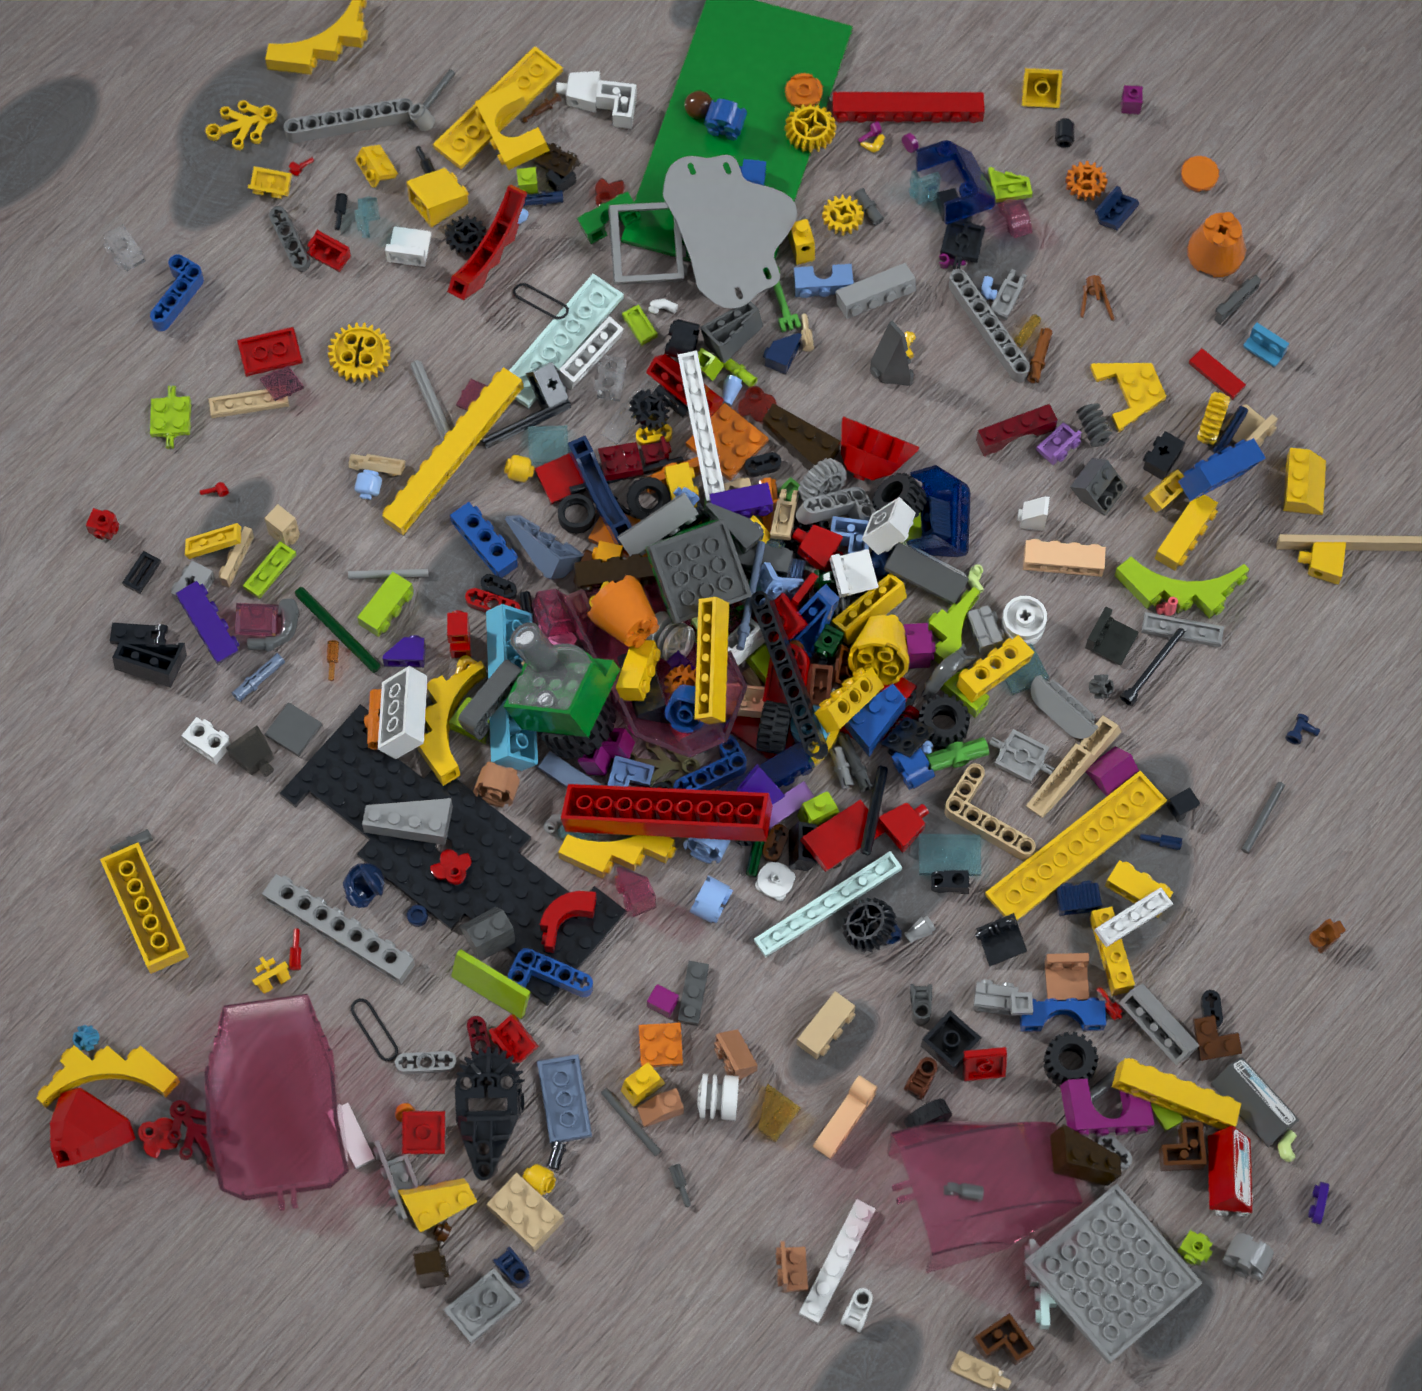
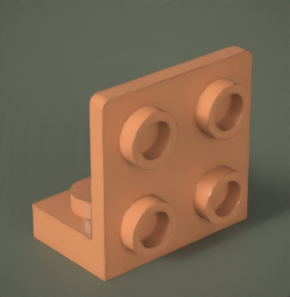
M1089 953L1047 954L1044 961L1047 999L1055 998L1058 1001H1066L1069 998H1077L1078 1001L1089 999L1087 973Z
M780 1241V1247H776V1265L781 1266L777 1273L778 1286H782V1293L808 1291L805 1247L785 1248V1241Z

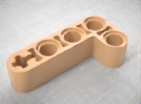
M859 1075L852 1084L849 1094L816 1140L813 1148L829 1159H832L875 1097L877 1086Z

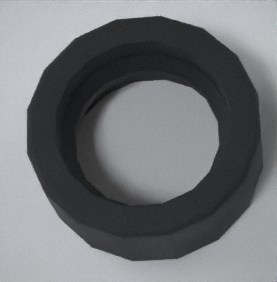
M572 494L565 497L559 503L558 519L564 530L569 533L579 534L586 532L593 526L596 517L595 507L591 499L585 495ZM572 505H582L588 510V517L581 523L569 522L565 517L566 509Z

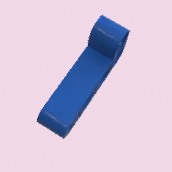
M179 254L171 256L168 262L171 274L176 280L150 313L153 327L157 331H165L170 327L204 282L200 266Z
M726 735L720 739L719 753L722 759L677 779L673 789L712 790L743 775L746 771L747 759L735 737ZM729 744L732 745L733 748L731 750H726L723 748V746ZM738 761L741 762L743 765L740 767H735L732 764ZM716 770H722L724 774L721 776H717L714 774V772ZM701 778L704 779L706 782L704 784H698L696 783V780Z
M528 948L519 951L508 973V978L511 980L514 976L521 975L523 980L516 983L524 988L527 986L531 976H534L580 997H588L593 992L591 976ZM530 957L532 961L529 964H524L522 959ZM544 965L551 967V970L548 972H542L540 969ZM562 974H569L570 978L563 981L559 978ZM587 983V986L580 988V985Z

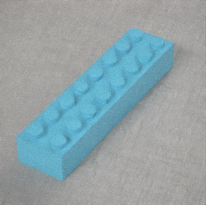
M501 604L486 611L488 679L502 662L507 659L522 669L521 662L527 657L517 646L516 640L524 630L533 629L532 613ZM506 698L490 718L491 762L523 771L538 764L537 731L522 730L503 707L507 700Z

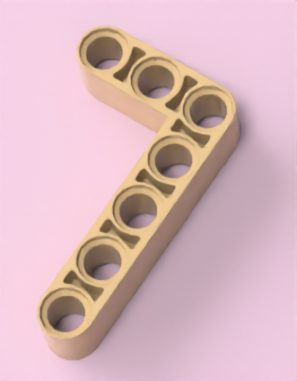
M974 763L969 765L947 799L944 810L946 817L1019 860L1026 861L1034 854L1036 848L1034 840L970 804L983 782L985 771L980 764ZM977 773L980 777L972 778L970 774ZM966 789L969 791V794H961L960 790ZM955 805L959 810L952 811L949 807ZM973 815L977 820L969 821L967 817ZM992 826L995 830L989 832L985 829V827ZM1010 836L1013 841L1006 842L1002 837ZM1027 846L1031 851L1024 852L1020 847Z

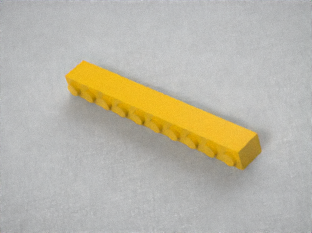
M504 367L500 372L497 371L494 374L492 382L488 387L485 386L481 390L480 396L476 401L471 402L466 414L458 418L456 426L452 431L449 430L445 434L443 442L435 446L430 458L421 463L420 470L416 475H412L409 478L407 486L396 494L393 503L385 507L382 515L384 523L401 535L407 532L524 388L522 379Z

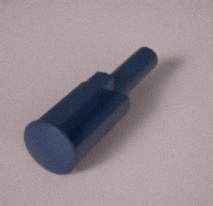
M1140 834V840L1160 843L1159 846L1181 850L1182 838L1161 834V837Z

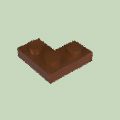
M1214 1015L1193 1018L1196 1042L1200 1045L1198 1047L1199 1060L1203 1061L1242 1054L1238 1032L1218 1035Z

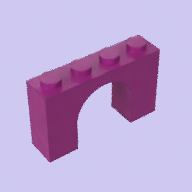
M1088 1079L1067 1080L1060 1085L1067 1126L1086 1137L1089 1134H1096V1136H1106L1109 1133L1125 1135L1135 1131V1134H1144L1155 1125L1151 1102L1120 1091L1122 1102L1121 1115L1117 1119H1109L1099 1114L1094 1108L1091 1101Z

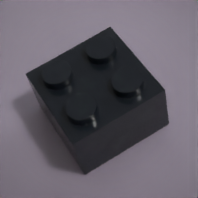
M949 1010L922 1039L921 1047L953 1074L964 1061V1051L975 1050L980 1045L982 1037Z

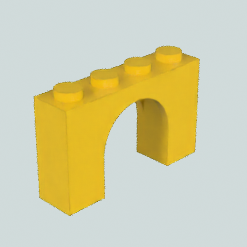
M516 82L475 101L478 107L475 109L479 120L484 119L485 124L482 126L487 135L491 134L493 139H490L494 150H499L500 154L497 157L501 165L506 164L508 171L550 151L539 127L518 137H506L499 132L500 123L508 114L527 106Z

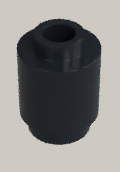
M1062 118L1056 122L1055 141L1057 146L1061 148H1068L1074 142L1075 124L1068 118Z

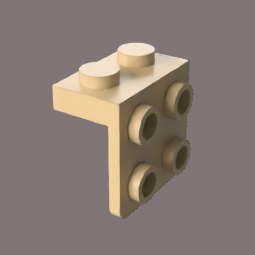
M1244 404L1242 406L1246 407L1248 412L1232 441L1236 444L1243 439L1247 442L1254 438L1260 447L1267 436L1270 437L1277 429L1276 423L1278 418L1271 414L1265 420L1251 407ZM1233 415L1222 425V433L1224 432L1228 423L1232 419Z

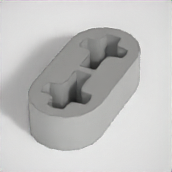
M1110 1134L1101 1136L1097 1143L1103 1146V1140L1105 1142L1111 1141L1110 1147L1114 1150L1112 1152L1117 1153L1120 1157L1125 1156L1127 1158L1125 1161L1127 1164L1121 1163V1170L1129 1168L1132 1163L1130 1152L1114 1136Z

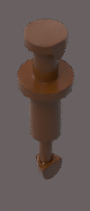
M556 93L555 97L551 100L544 99L545 102L533 109L531 114L523 117L522 122L527 123L531 117L538 116L547 109L552 110L553 104L558 101L562 102L559 94Z

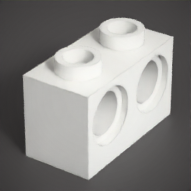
M197 717L181 735L185 744L215 765L231 747L229 736L221 730L219 732L216 731L209 721L205 719L202 721ZM199 731L204 732V734L200 737L195 736V734ZM215 742L220 743V745L216 748L211 747V745Z

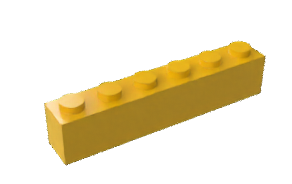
M718 597L699 599L695 719L706 724L723 723L726 718L729 602Z
M1124 1058L1117 1065L1112 1087L1220 1130L1232 1125L1236 1127L1242 1104L1236 1102L1232 1097L1216 1094L1212 1089L1198 1087L1194 1082L1180 1080L1170 1073H1162L1153 1066L1139 1064L1137 1060L1132 1058Z

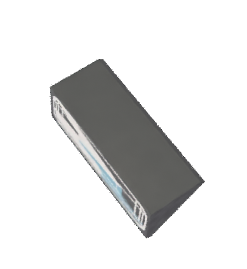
M905 541L893 546L884 566V570L952 605L956 603L969 580L965 572Z
M1243 1057L1229 1064L1211 1082V1085L1221 1096H1229L1234 1098L1236 1102L1242 1103L1239 1116L1267 1147L1272 1145L1299 1122L1295 1114Z

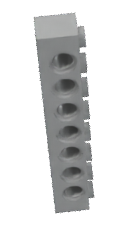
M275 874L262 893L266 902L402 985L415 966L412 954L406 950L401 952L388 939H385V941L380 939L374 930L370 928L368 930L361 927L362 924L356 919H348L343 916L344 913L336 907L330 908L325 900L318 896L314 898L303 886L298 888L293 885V881L287 876L283 875L280 877ZM286 893H293L290 899H284L283 896ZM309 903L310 907L308 909H300L302 904ZM320 914L328 915L325 920L317 919ZM339 924L345 926L341 931L334 930ZM355 935L362 936L358 942H354L351 939ZM371 946L379 947L377 952H369ZM390 956L397 958L393 963H387L386 959Z

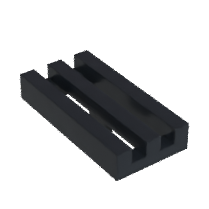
M143 551L122 582L123 586H128L131 590L141 594L161 564V560ZM147 557V562L141 568L139 574L137 575L133 583H131L130 581L132 580V578L134 577V575L136 574V572L138 571V569Z

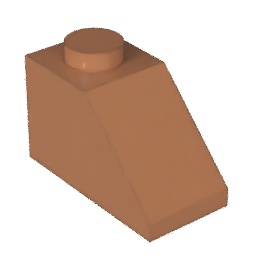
M677 1088L658 1094L637 1107L644 1128L684 1114V1107Z

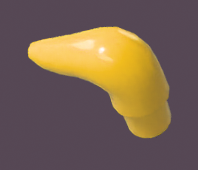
M878 134L874 143L862 142L860 145L870 152H877L881 149L885 136Z
M462 656L456 665L455 674L464 671L467 665L476 664L477 661L470 656Z

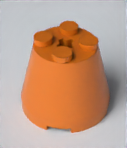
M1231 212L1215 213L1209 216L1190 237L1187 254L1190 263L1197 271L1220 278L1233 274L1242 264L1246 254L1243 231L1240 222Z
M631 575L625 576L623 580L617 583L611 581L594 596L591 601L593 606L587 612L588 617L595 625L626 646L641 647L645 639L659 629L657 618L641 584Z

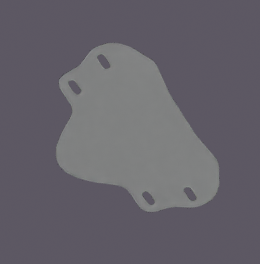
M730 155L712 158L687 156L675 161L666 174L663 196L677 221L690 255L697 287L712 302L723 308L744 306L759 292L773 287L779 282L780 273L774 259V252L795 223L797 216L796 204L792 198L779 190L747 181L741 173L737 160ZM724 162L729 164L731 174H726L723 167ZM689 163L694 165L695 175L690 174L688 169ZM765 267L770 271L772 277L770 280L766 279L763 269ZM736 287L741 289L742 299L737 298L735 293Z

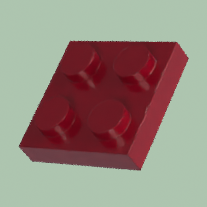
M637 442L598 448L602 472L606 481L644 475Z

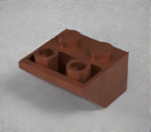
M809 664L806 689L812 705L820 707L819 704L831 698L833 666Z

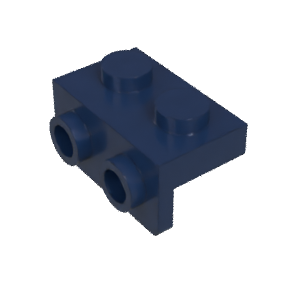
M1116 186L1097 207L1095 214L1100 225L1117 231L1140 204L1138 199L1124 195L1121 187Z

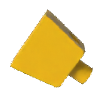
M808 219L795 221L787 236L796 265L815 261V241Z
M1314 542L1310 552L1299 551L1298 563L1309 564V576L1339 585L1343 574L1346 542Z
M648 1062L624 1080L621 1092L630 1104L635 1107L666 1083Z

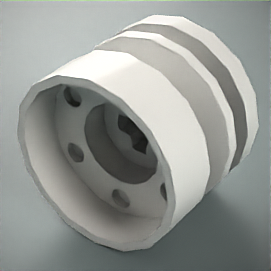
M665 611L656 613L655 616L659 629L645 640H655L658 649L661 651L660 658L665 661L676 653L677 650L686 657L694 645V629L683 622L672 624L669 614Z
M703 1074L698 1088L697 1101L700 1118L705 1119L706 1109H711L710 1119H714L716 1110H720L722 1120L736 1121L739 1076L725 1075L721 1085L718 1084L716 1074H713V1084H708V1074Z

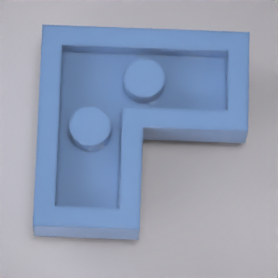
M615 755L607 786L628 787L629 782L649 787L655 766Z

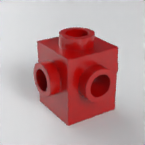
M93 508L86 527L89 534H93L94 537L101 540H111L113 535L118 532L119 523L113 512Z

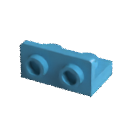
M1256 323L1243 347L1271 366L1276 367L1286 354L1289 343L1259 323Z

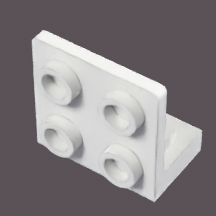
M394 227L391 242L386 244L387 262L425 267L431 231Z
M868 549L842 556L836 554L830 557L829 560L840 598L878 588Z

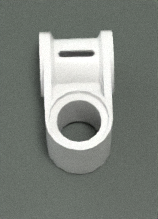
M861 1288L854 1293L843 1315L841 1325L847 1324L856 1328L857 1332H861L873 1299L868 1289ZM863 1294L868 1297L869 1301L867 1304L862 1305L857 1302L856 1298Z

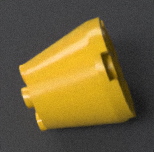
M896 615L870 616L867 619L865 626L849 652L848 665L852 672L862 667L863 669L872 667L883 685L899 682L900 678L908 672L909 655L905 628Z

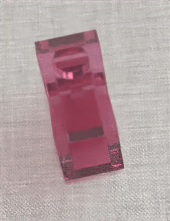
M1008 199L998 205L999 212L1006 218L1008 232L1014 238L1033 233L1029 213L1022 199Z

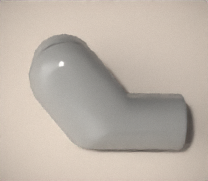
M553 814L546 820L543 827L547 833L555 832L562 824L561 814Z

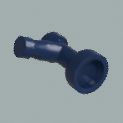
M1298 714L1294 729L1286 734L1285 739L1291 744L1299 745L1302 741V735L1300 734L1302 729L1313 733L1316 737L1320 729L1308 723V716Z

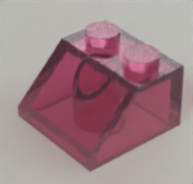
M555 588L536 592L532 608L545 638L583 630L572 608L569 596Z

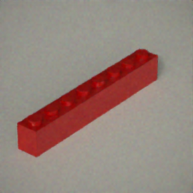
M833 92L832 117L840 123L847 121L859 123L866 121L879 123L885 121H894L896 123L983 122L985 112L984 92Z

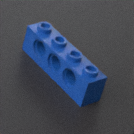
M468 502L450 514L452 525L494 575L503 578L518 567L516 552L512 548L508 549L504 538L493 531L494 527L489 520L485 521L482 518V513L477 506L473 507ZM472 523L478 524L477 527H469ZM483 538H489V539H490V540L487 541V542L481 541V539H483ZM495 552L502 553L500 556L493 555Z

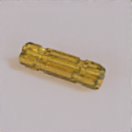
M1036 314L1029 318V321L1020 330L1019 335L1015 337L1014 342L1019 348L1023 347L1026 343L1025 341L1034 332L1035 327L1040 324L1041 318Z

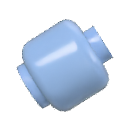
M363 470V472L357 475L355 491L360 494V498L371 500L372 497L379 495L382 478L378 476V472Z

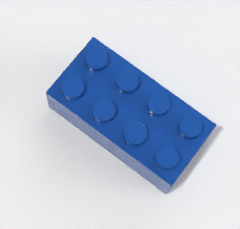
M1253 438L1247 442L1243 439L1235 444V448L1229 446L1221 451L1222 454L1215 453L1207 458L1208 461L1203 459L1193 465L1194 468L1183 473L1184 477L1178 482L1190 502L1245 474L1266 459L1255 439Z

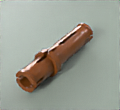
M1041 328L1035 354L1030 361L1031 367L1027 380L1034 384L1035 381L1039 383L1042 369L1045 368V357L1053 331L1049 328H1045V330Z

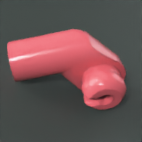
M1170 597L1168 602L1157 604V614L1174 615L1178 599Z

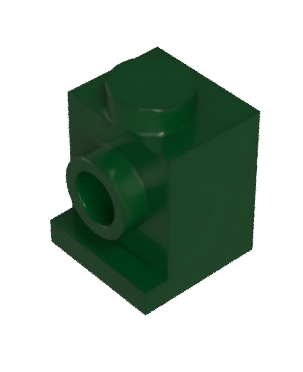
M826 624L814 644L816 654L821 658L832 660L838 650V646L843 642L844 633Z

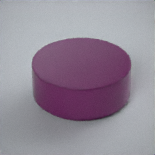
M912 133L902 136V144L909 153L918 150V141Z

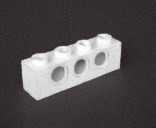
M609 316L559 369L558 376L561 382L572 390L621 338L624 328Z

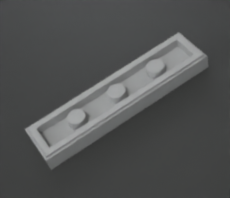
M1148 612L1144 613L1141 633L1171 638L1178 628H1183L1185 633L1180 640L1221 647L1224 626Z

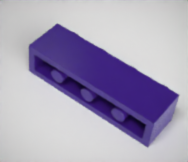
M195 581L176 592V597L214 661L218 664L238 652L237 647L240 645L235 636L230 637L227 632L229 626L224 618L220 619L216 612L219 610L214 601L209 602L206 597L208 591L203 583L199 585Z

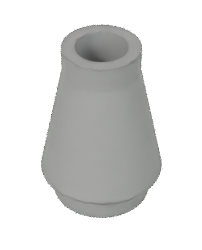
M925 916L924 918L921 917L904 935L912 943L932 935L936 928L929 917Z

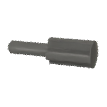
M680 1164L672 1165L668 1169L670 1170L675 1188L679 1189L685 1207H690L691 1203L685 1189L687 1183Z

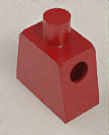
M813 525L808 533L797 528L792 538L801 543L797 553L813 567L824 571L830 562V557L834 555L841 544L843 536Z
M904 803L881 815L878 818V822L886 831L887 836L903 853L924 831L925 822L923 818L929 814V811L924 804L913 809L909 803Z

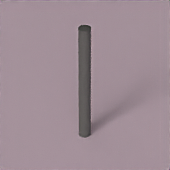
M449 69L422 104L427 109L430 108L454 77L455 72ZM412 120L407 123V127L410 129L416 126Z
M1282 782L1276 784L1241 849L1243 852H1250L1285 787V784Z
M605 1088L601 1092L604 1098L655 1157L661 1153L659 1147L610 1090Z

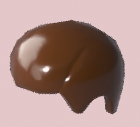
M692 92L685 100V111L692 118H706L713 99L706 92Z

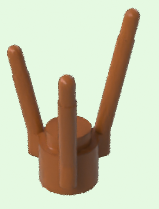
M1098 275L1087 277L1086 285L1083 286L1084 293L1080 317L1083 318L1085 314L1088 292L1090 295H1096L1097 300H1100L1101 293L1110 319L1114 320L1101 277Z

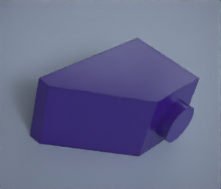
M418 635L402 638L383 655L384 667L411 666L424 668L425 639Z

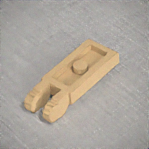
M781 489L770 533L771 539L791 541L798 507L799 491H793L790 502L786 501L787 490Z

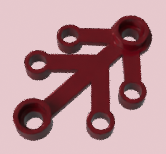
M183 1100L173 1102L169 1111L174 1121L172 1129L167 1136L168 1141L174 1144L180 1141L181 1132L179 1130L183 1122L187 1127L179 1157L182 1160H189L192 1157L193 1139H195L207 1157L206 1167L213 1172L219 1171L223 1166L224 1158L221 1154L214 1152L203 1135L216 1137L217 1140L223 1141L228 1136V1129L225 1126H219L218 1128L196 1124L192 1120V1118L204 1120L207 1124L214 1123L217 1113L213 1109H208L204 1112L192 1109ZM177 1108H183L184 1111L180 1112ZM211 1114L214 1118L209 1119L206 1115ZM223 1131L225 1135H219L218 1132ZM171 1134H176L178 1138H172ZM188 1151L189 1155H184L182 1152ZM212 1158H217L219 1162H214Z

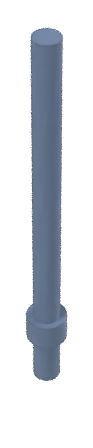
M762 541L757 543L749 582L752 595L756 592L765 549V542ZM751 597L746 598L742 621L738 626L736 649L740 651L744 650L746 638L750 633Z

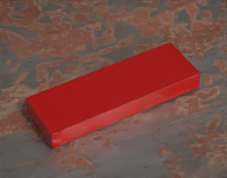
M1203 348L1189 360L1188 364L1232 400L1246 386L1242 380Z

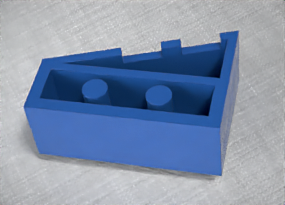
M826 584L799 611L808 625L791 639L798 640L803 644L809 659L816 653L814 651V644L822 633L826 624L829 625L840 600V597Z

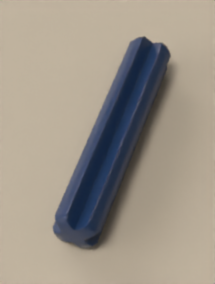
M1238 407L1213 449L1214 454H1222L1221 451L1227 448L1247 415L1248 409L1246 407Z

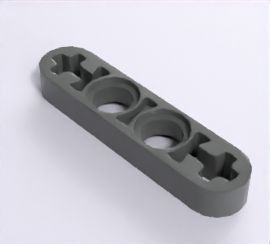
M281 206L272 208L269 214L270 220L292 266L300 272L309 269L311 261L288 212ZM278 213H281V214H280V217H281V219H282L284 222H281V221L277 218V217H278V215H277ZM285 227H290L291 229L288 235H282ZM297 242V249L290 251V245ZM299 255L303 259L302 265H299L300 261L296 256Z

